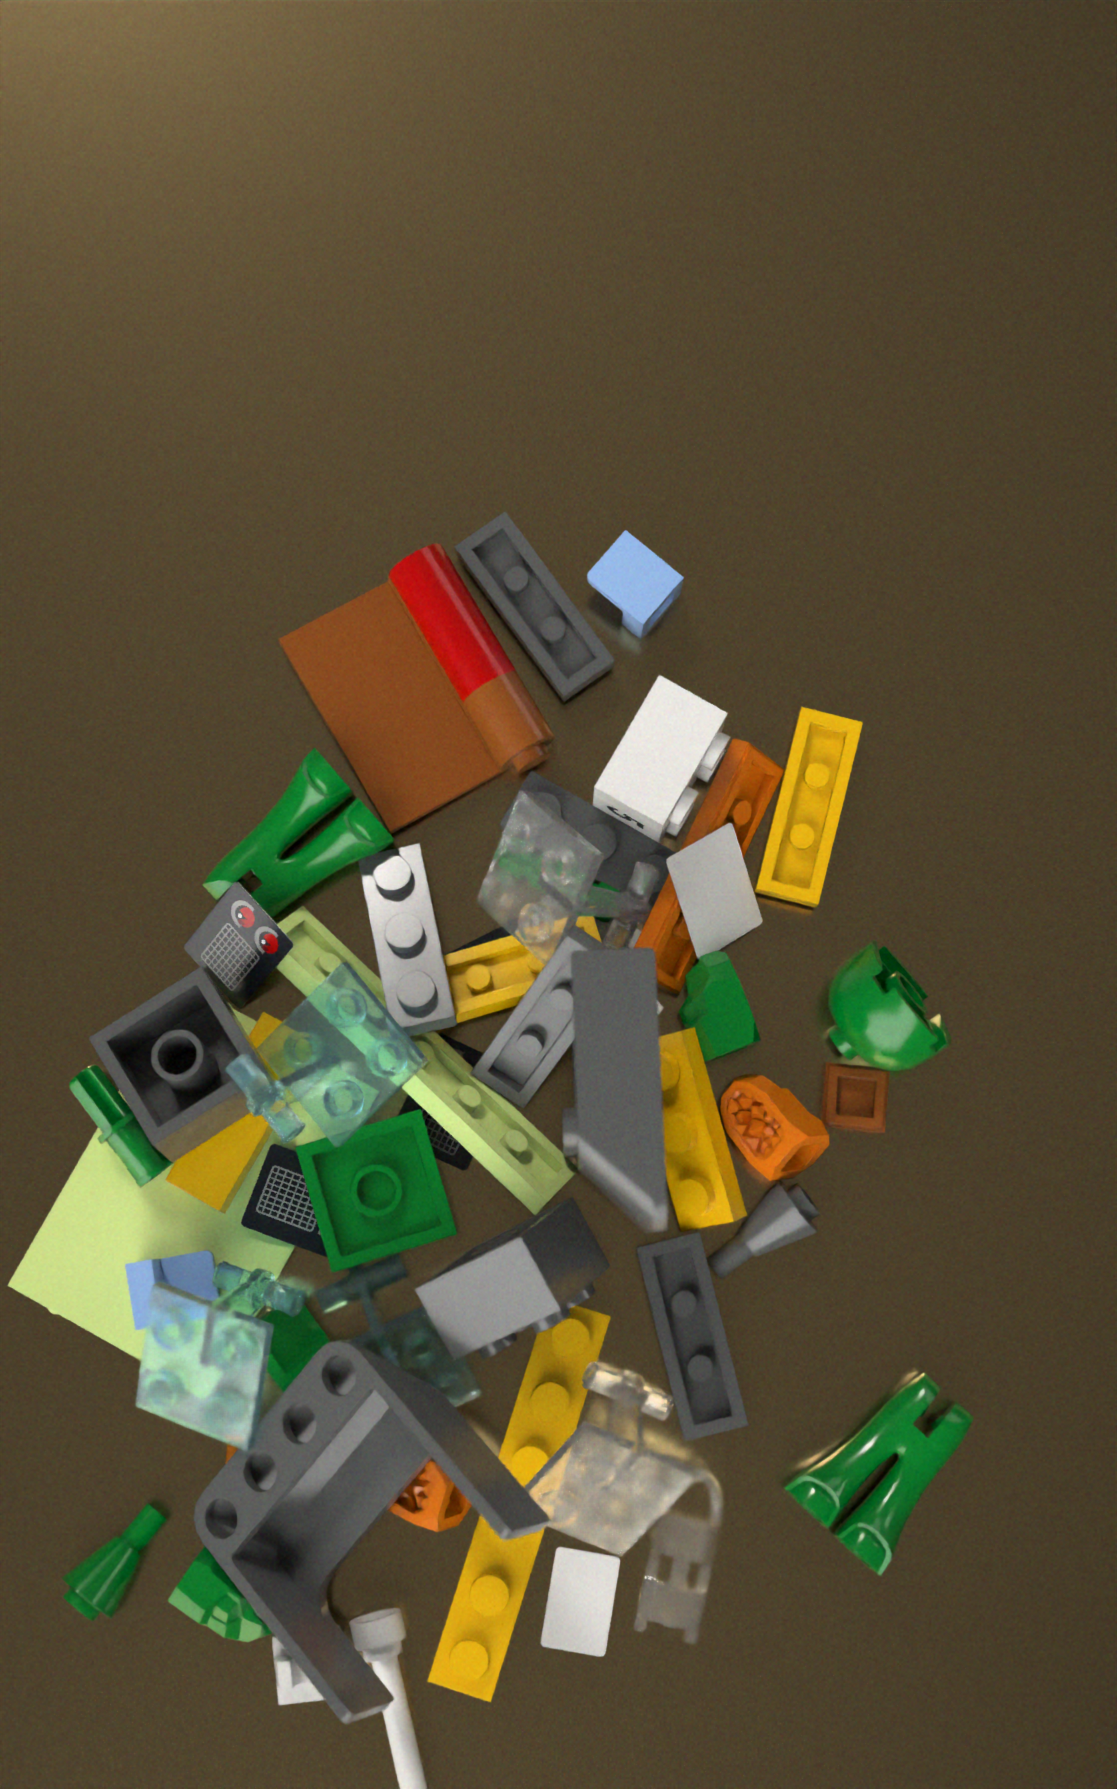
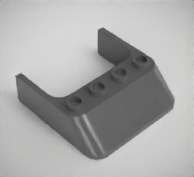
M652 948L577 950L571 954L574 1040L571 1045L574 1108H563L562 1112L563 1157H576L577 1170L643 1232H666L667 1194L655 951Z
M340 1340L327 1343L318 1350L202 1492L195 1506L194 1522L196 1532L202 1543L343 1723L349 1724L386 1710L393 1702L394 1697L333 1620L328 1610L326 1599L328 1584L338 1568L430 1459L433 1458L501 1539L510 1540L541 1531L550 1519L443 1393L356 1342Z

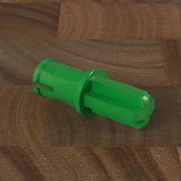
M91 1065L71 1079L69 1084L70 1090L103 1133L97 1138L101 1144L104 1142L109 1144L125 1164L140 1188L173 1164L151 1144L134 1113L99 1066Z

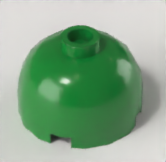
M872 940L855 952L837 970L830 985L828 1008L835 1024L828 1029V1033L836 1047L847 1059L852 1060L859 1055L872 1067L887 1071L912 1069L930 1060L951 1045V1036L941 1015L938 1013L930 1020L925 1015L928 1013V1010L923 1000L928 995L905 965L887 947L883 946L878 950L877 941Z

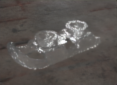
M706 1469L686 1470L672 1481L664 1494L657 1516L634 1630L646 1632L648 1621L656 1622L669 1628L686 1629L684 1641L697 1644L723 1516V1500L720 1486L714 1475ZM692 1481L705 1483L709 1490L711 1502L709 1523L671 1514L678 1494ZM662 1554L673 1557L670 1577L667 1582L657 1580ZM691 1562L700 1563L695 1589L686 1586Z

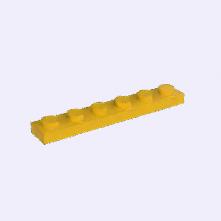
M579 1305L569 1308L571 1315L543 1332L537 1333L498 1456L548 1517L611 1318L610 1315ZM481 1515L479 1516L427 1680L428 1682L491 1702L545 1526L541 1531L510 1540H503Z

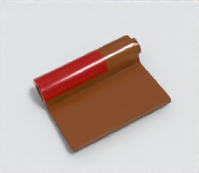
M432 544L413 552L390 570L387 582L278 639L288 660L390 834L514 766L518 773H522L537 766L551 755L547 746L555 739V735L441 544Z

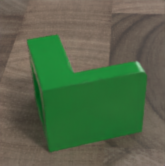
M296 1292L243 1330L245 1342L283 1393L318 1350L327 1343L332 1342Z

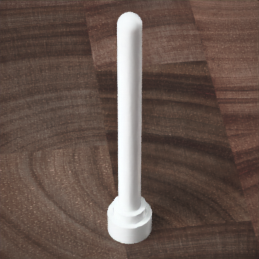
M389 1608L361 1615L349 1622L354 1647L357 1651H362L366 1662H372L373 1671L394 1697L393 1702L383 1711L399 1787L400 1789H427L397 1656L403 1652L401 1640L407 1637L401 1609Z

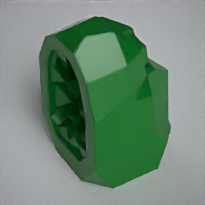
M713 951L700 956L697 965L685 975L687 999L680 1008L679 1015L685 1029L695 1027L706 1064L759 1043L761 1039L753 1013L727 953Z
M204 1546L174 1589L168 1602L197 1623L209 1627L224 1638L250 1642L272 1634V1631L206 1546Z

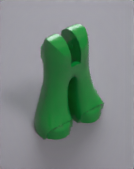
M314 747L303 759L285 792L274 807L246 837L217 863L202 886L216 902H219L235 882H239L243 886L255 874L263 884L257 890H252L249 894L273 918L325 878L350 864L385 849L395 839L357 797L316 838L292 856L282 860V854L292 844L354 794Z
M924 1371L901 1387L843 1445L830 1455L802 1470L784 1486V1489L799 1505L828 1529L872 1473L892 1454L896 1453L898 1460L864 1501L833 1533V1536L880 1577L895 1554L899 1539L913 1509L929 1484L960 1446L974 1420V1416L956 1401L930 1424L931 1428L925 1435L917 1429L913 1423L919 1416L923 1417L930 1403L942 1389Z

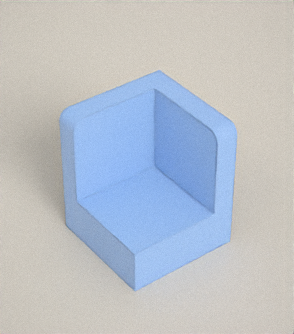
M627 530L620 535L587 574L588 583L623 611L622 625L640 640L681 594L684 579L683 576Z
M205 1250L125 1264L135 1330L223 1314L215 1260L211 1251Z

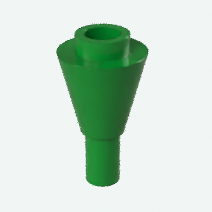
M146 1503L120 1537L117 1535L61 1577L70 1586L63 1595V1598L92 1622L101 1612L110 1619H113L142 1557L140 1555L141 1551L167 1519Z

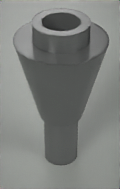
M778 1180L738 1230L739 1234L708 1256L707 1260L716 1274L723 1279L754 1255L758 1257L818 1233L812 1220L821 1213L798 1182L788 1189L781 1180Z

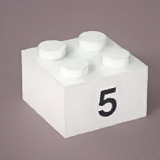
M659 675L594 786L593 806L660 843L666 832L677 837L694 808V801L699 792L692 789L694 782L698 777L708 783L726 752L725 748L731 737L724 734L722 730L728 713Z

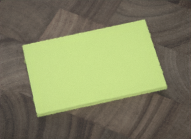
M232 1008L249 1036L257 1022ZM316 1055L225 1214L165 1181L176 1161L140 1188L125 1164L107 1142L101 1144L97 1138L103 1134L98 1127L8 1286L47 1307L52 1314L63 1316L157 1369L162 1376L171 1377L204 1397L211 1399L244 1341L243 1330L254 1323L296 1248L295 1245L246 1228L241 1224L270 1146L277 1144L296 1151L295 1146L364 1126L383 1091L343 1070L339 1063H331ZM119 1090V1091H118L119 1094H120V1095L122 1096V1098L125 1100V1098L123 1097L122 1093H121L120 1090ZM205 1250L211 1251L215 1260L223 1314L135 1330L125 1264Z

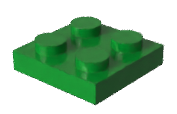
M421 1109L295 1146L332 1273L457 1234Z

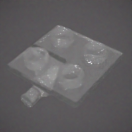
M520 791L476 902L545 965L573 924H576L579 916L614 917L606 936L603 938V943L610 949L629 948L639 922H646L650 915L652 906L648 901L658 878L661 876V871L654 865L638 861L635 863L634 871L625 892H615L592 886L604 854L530 791Z
M592 1361L583 1373L582 1382L584 1383L582 1387L611 1398L612 1409L608 1431L584 1421L524 1488L548 1515L550 1521L546 1526L623 1556L697 1480L696 1468L645 1447L642 1412L655 1417L659 1421L665 1420L672 1410L673 1400L671 1399L673 1396L645 1385L643 1377L635 1372L627 1370L620 1374L600 1365L596 1361Z

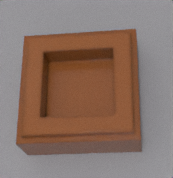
M825 1062L823 1066L819 1119L824 1127L885 1133L890 1071L871 1066Z

